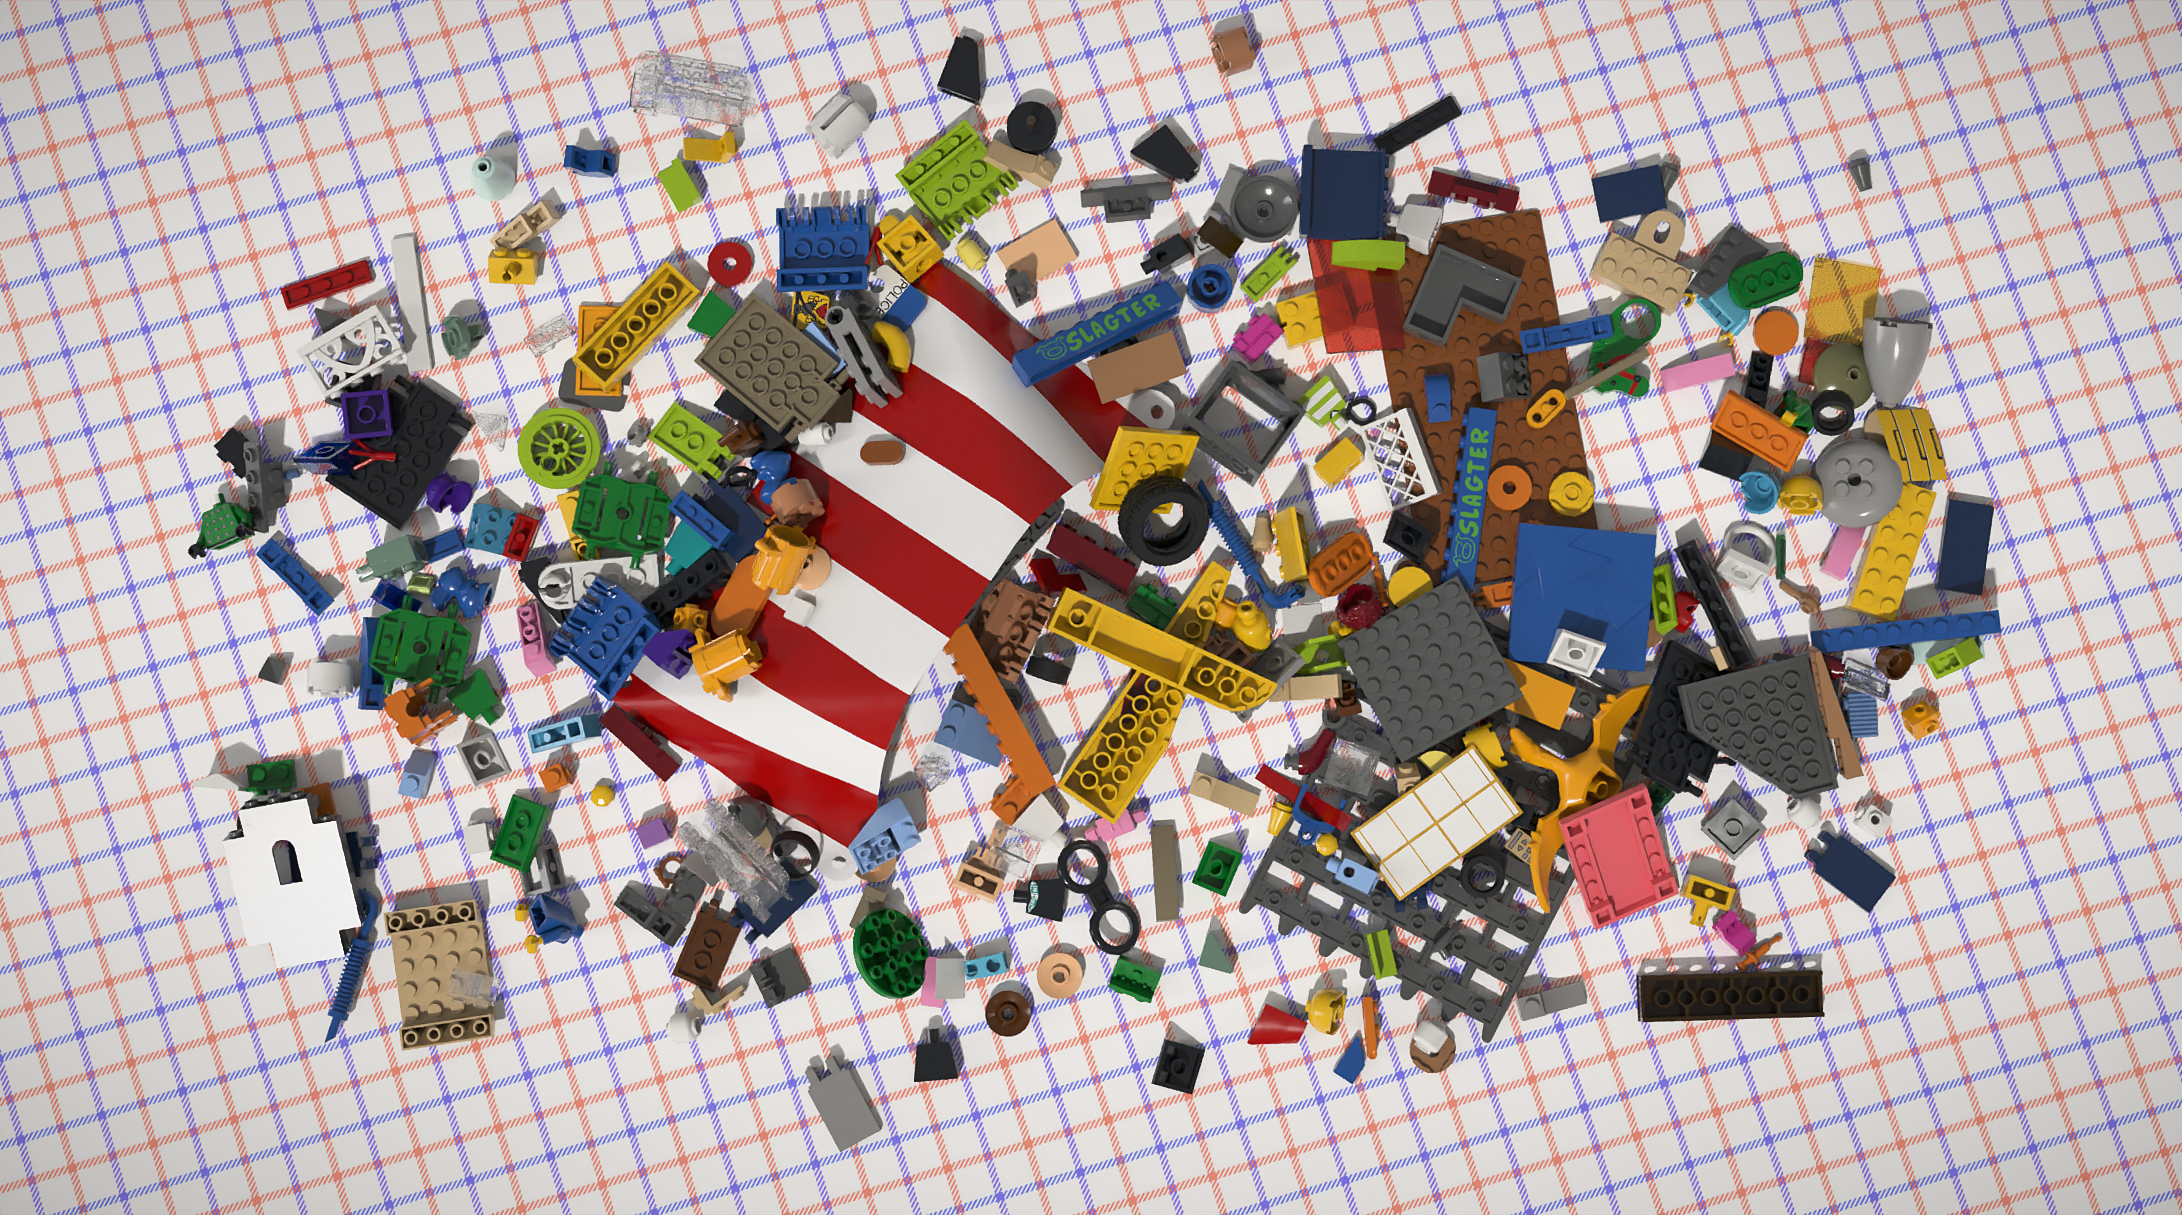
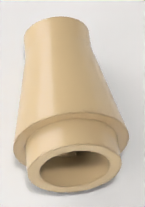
M1268 518L1255 519L1250 543L1252 550L1255 552H1269L1271 546H1273Z

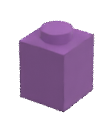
M662 817L635 828L644 850L672 839L670 835L673 833L671 824L668 820L664 821Z

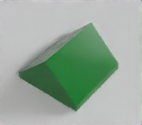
M1209 841L1192 883L1226 897L1243 854Z

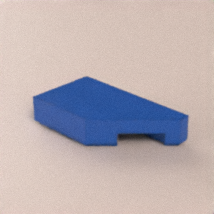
M1355 1036L1333 1070L1334 1073L1352 1085L1365 1066L1359 1037Z

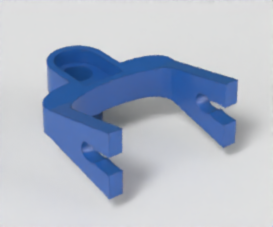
M1304 783L1292 810V817L1301 824L1298 831L1299 842L1302 845L1310 846L1316 840L1319 832L1330 834L1335 831L1336 827L1313 820L1300 811L1299 807L1308 789V784ZM1345 799L1341 800L1338 808L1342 812L1346 806L1347 800ZM1309 833L1311 838L1308 840L1304 839L1303 836Z

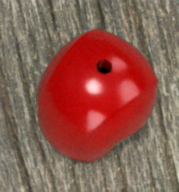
M1679 591L1674 593L1678 625L1674 629L1679 633H1685L1694 621L1691 614L1696 610L1700 602L1689 592Z

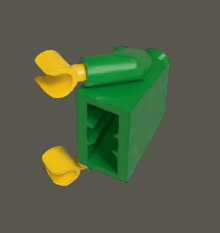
M1794 390L1783 392V401L1774 410L1773 414L1781 418L1779 422L1788 427L1793 425L1808 434L1814 427L1809 400L1797 397V393Z

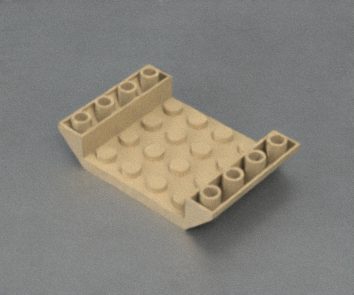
M476 899L384 913L386 936H391L403 1027L399 1028L402 1051L495 1037L496 1012L485 930Z

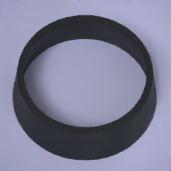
M794 830L779 834L773 840L769 853V863L772 870L779 877L788 881H799L806 878L817 867L820 859L819 848L815 841L807 834ZM783 842H795L802 845L811 856L812 864L810 870L802 874H793L783 870L774 859V848Z

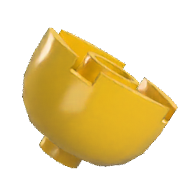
M1798 474L1786 479L1782 483L1783 485L1777 500V505L1781 510L1785 507L1791 509L1789 510L1790 514L1799 516L1814 515L1815 510L1819 509V512L1822 510L1824 492L1819 482L1807 474Z
M1326 988L1315 993L1312 999H1308L1305 1011L1308 1012L1310 1024L1317 1031L1330 1036L1336 1034L1340 1027L1336 1023L1339 1018L1343 1019L1346 1006V995H1343L1344 991Z

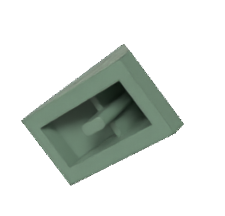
M1212 931L1206 933L1198 965L1231 974L1234 970Z

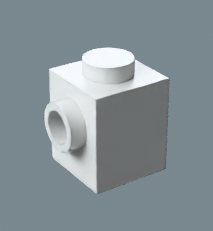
M1865 804V806H1860L1854 815L1856 819L1853 824L1875 839H1881L1894 819L1872 804Z
M482 819L469 821V826L463 827L467 854L493 851L492 841H495L494 828L490 827V823H483Z

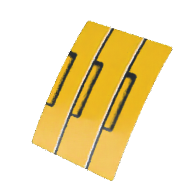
M1926 409L1875 411L1885 436L1890 457L1900 467L1902 482L1947 479L1940 445Z

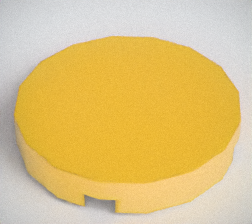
M1578 472L1560 474L1549 488L1550 504L1557 513L1565 517L1582 515L1591 507L1594 501L1593 485L1585 475Z
M1404 567L1396 571L1389 579L1387 586L1388 597L1397 608L1433 589V583L1429 575L1416 567Z

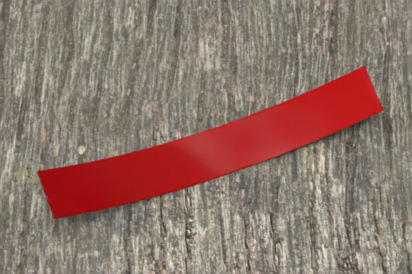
M1265 764L1255 777L1256 780L1292 803L1295 802L1301 790V787ZM1306 792L1300 805L1302 809L1342 831L1346 830L1354 818L1309 792Z

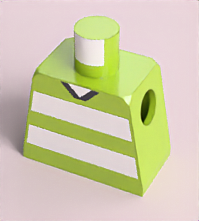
M1327 374L1297 400L1306 411L1304 416L1320 428L1325 427L1330 422L1340 431L1348 423L1340 413L1347 404Z

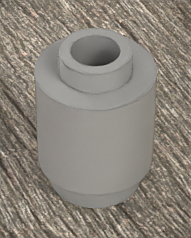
M1309 580L1295 582V585L1299 584L1303 587L1296 593L1305 590V596L1297 601L1298 604L1315 603L1325 599V597L1320 596L1314 591Z

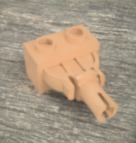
M995 828L992 829L982 857H980L983 848L978 847L975 855L968 858L965 863H961L952 884L953 888L993 905L1004 882L1001 879V863L1004 857L1000 855L997 863H995V859L1007 835L1001 831L996 841L999 830Z

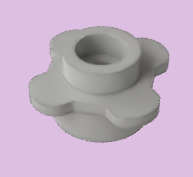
M639 424L631 426L627 432L629 444L631 446L636 445L638 448L642 447L647 440L648 427L644 426L642 428Z

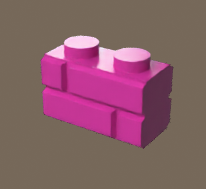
M1263 313L1261 316L1256 314L1249 321L1248 325L1250 327L1244 333L1241 330L1232 339L1235 342L1232 345V349L1250 366L1284 332L1266 313Z

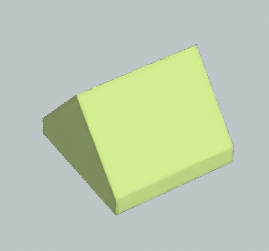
M412 574L407 585V591L410 595L431 597L435 577Z

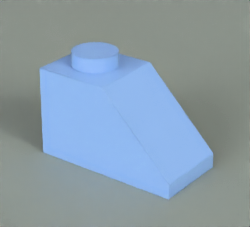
M417 750L412 751L403 770L398 794L426 799L436 759L435 754Z

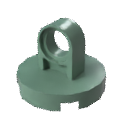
M457 314L444 317L441 326L445 325V332L441 333L443 345L448 355H454V360L456 361L468 358L471 353V342L486 336L482 324L467 327L465 321Z

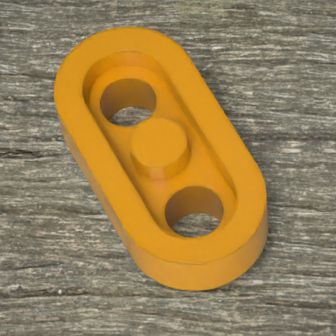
M1557 389L1547 391L1526 413L1528 425L1535 429L1544 427L1565 406L1566 399L1564 394ZM1550 398L1556 399L1557 404L1555 406L1549 403ZM1539 414L1541 420L1535 421L1533 415Z

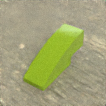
M1348 240L1332 243L1331 265L1375 271L1377 267L1400 270L1405 263V242Z

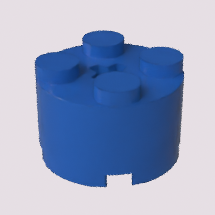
M1206 264L1198 267L1191 273L1186 290L1187 298L1196 310L1203 313H1217L1228 304L1233 285L1228 272L1223 267L1216 264ZM1212 285L1214 291L1206 292L1205 287Z

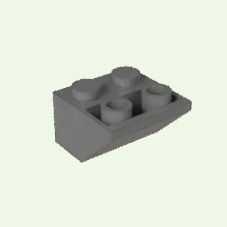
M1497 352L1476 357L1482 402L1498 403L1531 398L1526 354Z

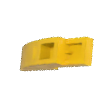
M579 489L556 496L576 561L587 560L584 559L587 548L586 543L571 531L580 492ZM596 547L594 559L601 558L598 547Z

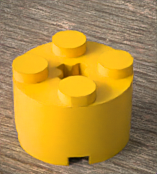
M1490 722L1465 732L1466 737L1462 739L1466 749L1474 745L1492 771L1508 764L1507 761H1501L1504 753L1495 731L1490 732L1488 729L1492 727Z

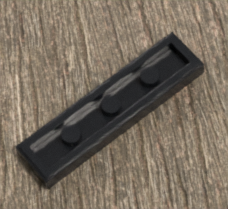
M1450 95L1374 138L1373 142L1379 152H1381L1382 148H1386L1385 155L1390 157L1457 119L1462 113Z

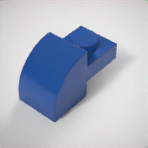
M1446 372L1423 375L1428 422L1451 421V392Z

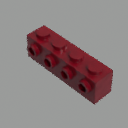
M1059 524L1047 544L1046 550L1125 595L1139 569L1135 568L1137 564L1127 558H1124V560L1119 559L1115 556L1117 553L1106 546L1104 549L1096 545L1097 541L1087 535L1084 538L1076 534L1077 529L1068 524H1065V526Z

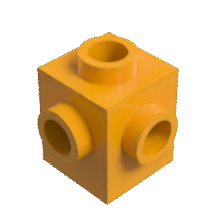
M686 604L684 608H676L673 618V631L687 629L695 634L696 629L706 631L708 611L700 610L699 606L694 604Z
M1925 700L1901 712L1904 728L1916 741L1940 728L1938 720L1940 714L1935 706H1930Z

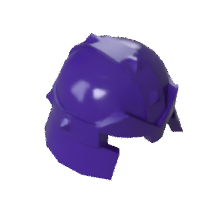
M448 472L440 474L432 479L426 489V504L434 509L435 513H442L445 508L451 505L450 511L458 516L470 503L472 487L470 483L458 479L456 475H450Z

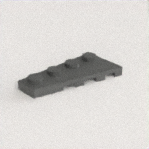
M1731 225L1687 288L1707 300L1728 283L1729 277L1735 268L1764 257L1769 250Z

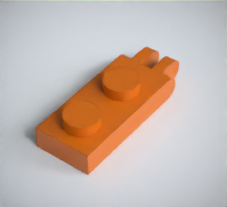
M1512 581L1480 587V592L1472 593V598L1482 597V601L1474 602V607L1484 606V610L1510 605Z
M1372 996L1361 997L1366 1053L1367 1057L1373 1060L1377 1057L1376 1038H1380L1379 1024H1375L1374 1015L1378 1014L1377 1001H1373Z

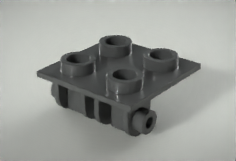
M791 947L749 967L768 1009L810 989Z

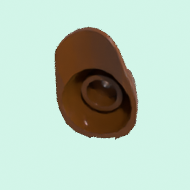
M1898 646L1883 649L1876 656L1877 669L1890 680L1902 679L1914 662V655L1907 649Z

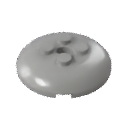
M1866 439L1846 440L1832 446L1819 458L1811 475L1813 479L1819 482L1824 492L1823 507L1820 512L1831 522L1847 528H1863L1880 522L1882 518L1897 506L1903 491L1900 467L1896 461L1891 459L1889 450L1877 442ZM1853 478H1861L1859 485H1850Z

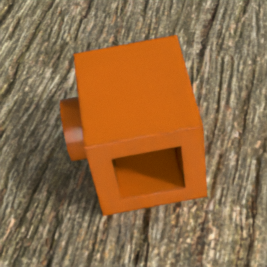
M557 763L538 772L548 794H553L572 785V773L567 765L564 766L563 763Z

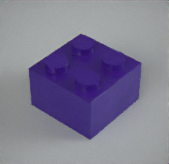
M389 390L340 394L346 440L394 436Z

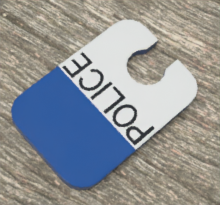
M882 265L873 275L879 280L884 281L885 287L883 291L874 293L868 285V290H860L865 300L873 303L876 309L875 314L905 332L925 309L927 299L890 266Z

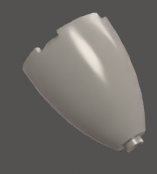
M1887 317L1863 318L1862 346L1864 361L1871 388L1877 400L1882 402V406L1896 407V403H1901L1913 388L1927 358L1933 323L1914 320L1913 322L1912 320Z

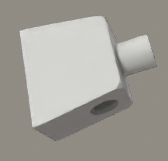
M1407 204L1402 215L1389 212L1386 220L1387 226L1396 228V241L1405 242V246L1428 255L1442 223L1443 209Z
M1042 793L1012 825L1015 829L1042 846L1050 839L1060 848L1069 839L1059 830L1065 822Z

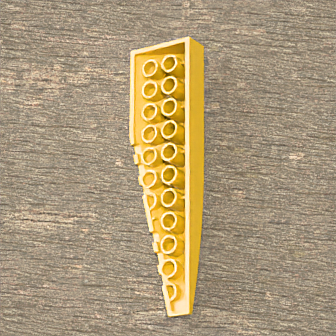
M1212 561L1164 632L1204 649L1217 614V603L1223 598L1231 572L1215 561ZM1139 671L1135 672L1057 786L1064 793L1113 825H1115L1166 751L1187 693L1150 677L1145 683V692L1149 697L1139 695L1132 698L1127 693L1142 672ZM1157 681V685L1151 692L1147 687L1148 683ZM1126 697L1132 701V710L1135 716L1125 714L1120 718L1124 698ZM1137 700H1144L1145 702L1141 708L1137 710L1134 705ZM1126 718L1131 719L1128 724L1122 723Z

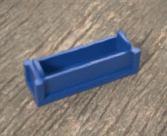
M681 490L668 506V509L720 551H724V546L732 536L735 537L737 534L696 502L688 492Z

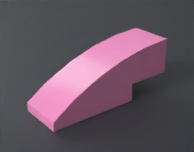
M1731 353L1659 371L1664 393L1705 385L1710 382L1732 378L1736 375Z
M1840 526L1819 571L1838 581L1844 580L1857 553L1866 527L1847 528Z

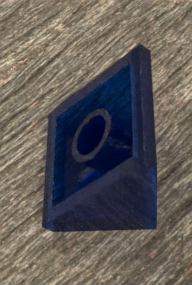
M319 441L295 456L293 461L314 475L350 476L355 454H350L349 450H357V441Z

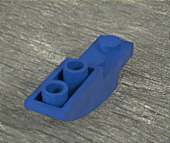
M363 617L359 662L362 663L358 709L383 711L384 694L382 691L385 680L382 675L369 666L380 617Z

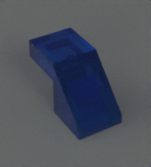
M381 578L370 597L393 611L402 608L404 595H408V600L409 596L412 595ZM414 597L411 611L418 612L423 602Z

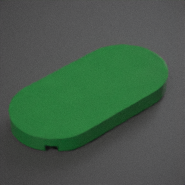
M1779 251L1735 268L1728 281L1731 299L1741 309L1753 310L1795 294L1801 287L1799 286L1800 282L1803 281V269L1800 261L1795 256L1788 254L1789 252Z

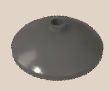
M1260 175L1247 179L1238 186L1231 199L1230 216L1233 225L1242 236L1254 242L1270 243L1283 238L1293 228L1297 219L1298 203L1293 190L1284 181L1273 176ZM1261 209L1267 210L1268 214L1266 216H1261L1259 214V211Z

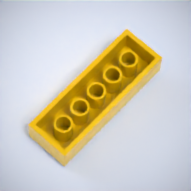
M666 261L572 357L574 364L608 394L701 298L700 291Z
M1903 482V491L1897 506L1882 518L1880 522L1871 527L1845 609L1885 623L1895 621L1937 495L1936 492Z

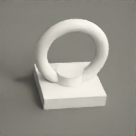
M1751 524L1738 525L1727 533L1724 540L1725 555L1715 566L1714 571L1718 578L1754 593L1770 574L1771 566L1776 559L1775 543L1771 536L1758 526ZM1743 533L1758 536L1766 545V559L1761 563L1733 550L1734 539Z

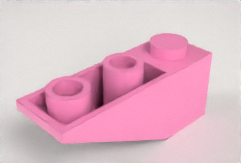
M536 601L517 608L516 614L525 666L536 678L556 671L555 655L547 648L551 640L538 602Z

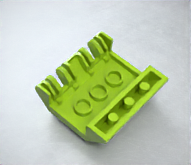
M966 119L895 174V177L912 201L948 242L956 237L953 229L958 234L963 232L958 221L963 218L967 224L971 225L974 221L970 215L978 220L992 208L988 201L994 206L998 204L997 198L993 193L998 190L1001 195L1006 197L1009 195V192L1005 187L1011 192L1019 187L1018 182L1009 171L1004 173L983 160L987 148L980 141V136Z

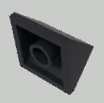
M1710 429L1697 467L1741 482L1742 480L1739 477L1746 473L1754 453L1717 431Z
M1396 510L1393 513L1383 543L1422 565L1440 535Z

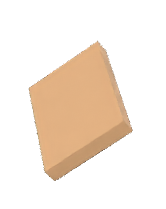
M1055 219L997 252L1007 271L1013 268L1018 273L1025 270L1031 285L1078 259Z

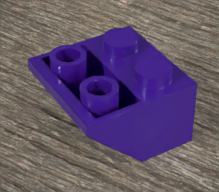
M687 629L656 633L641 652L658 667L680 680L682 676L688 673L693 664L692 652L689 653V648L698 644L695 634Z

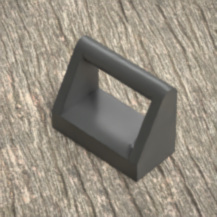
M555 843L538 846L535 856L543 888L533 891L529 873L519 871L525 898L565 888Z

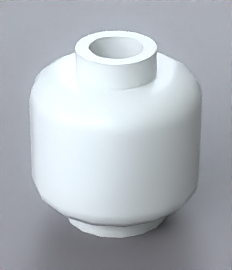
M1808 796L1791 799L1786 808L1788 819L1801 829H1809L1820 823L1821 807Z
M684 1012L673 1014L665 1029L667 1036L671 1037L674 1043L679 1044L695 1041L698 1035L701 1034L702 1025L699 1017H696L694 1013Z
M1437 1019L1433 1021L1424 1020L1413 1035L1416 1041L1414 1045L1427 1054L1431 1052L1437 1053L1448 1038V1034L1444 1030L1446 1026Z

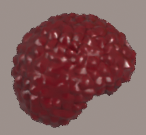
M1352 584L1342 594L1336 606L1335 612L1340 623L1353 629H1366L1375 624L1383 612L1384 605L1381 593L1376 588L1371 587V585Z

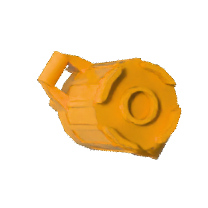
M771 525L767 529L764 538L755 543V548L759 552L751 568L752 582L765 591L767 586L777 589V595L789 594L798 580L808 555L813 554L818 549V546L815 544L816 539L813 536L809 539L802 533L803 528L799 526L791 528L784 525Z
M746 628L735 629L713 641L710 638L709 632L703 629H696L695 636L698 644L689 648V653L692 652L695 669L704 683L702 685L704 691L707 694L712 692L713 696L718 694V698L725 702L733 701L729 683L758 670L762 666L758 662L763 659L761 650L756 640L751 642L747 638L746 634L750 631Z

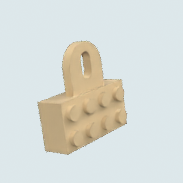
M1656 211L1649 214L1642 221L1633 241L1612 232L1607 238L1589 278L1632 299H1646L1652 302L1659 312L1670 317L1675 312L1694 273L1674 262L1685 237L1683 223L1671 212ZM1666 222L1670 226V232L1664 243H1657L1654 240V233L1659 223Z

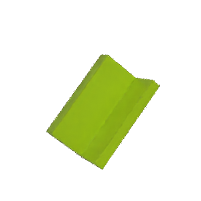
M678 157L670 161L673 166L657 175L678 213H681L703 200Z
M1388 930L1364 934L1374 979L1381 980V978L1398 975Z

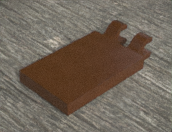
M715 898L710 900L706 912L698 911L672 972V975L711 992H715L742 929L738 926L734 929L728 923L729 919L739 911L736 907L732 908L727 922L715 917L722 902Z

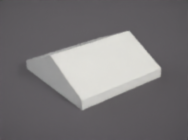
M215 773L194 781L192 787L244 792L249 787L232 775L225 773Z

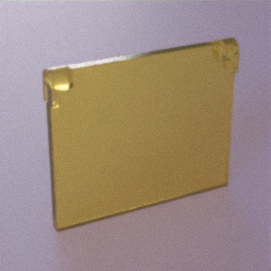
M1816 257L1803 337L1833 343H1852L1863 348V318L1869 319V317L1875 316L1881 269Z

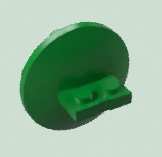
M880 908L867 913L857 924L853 936V955L860 975L866 984L882 997L898 1000L913 995L921 988L925 981L923 974L926 959L929 957V950L925 945L919 926L914 924L906 915L894 909Z

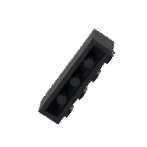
M713 549L644 599L642 603L655 614L663 630L674 624L673 618L676 608H684L686 604L698 605L700 602L709 599L711 594L727 585L733 572L724 556Z

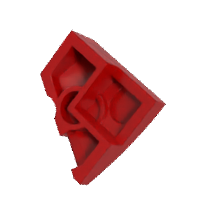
M1265 1003L1247 1043L1250 1045L1298 1044L1308 1023Z

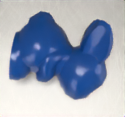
M768 450L755 455L750 460L751 467L759 471L757 478L765 481L760 492V499L765 505H770V502L772 503V494L782 485L788 482L791 485L798 483L796 477L786 479L792 460L791 455L787 452Z
M454 566L441 573L438 586L431 593L430 601L439 612H442L448 607L452 598L456 597L457 604L464 617L471 619L490 606L495 587L490 582L480 584L475 579L467 580L465 570L460 566Z

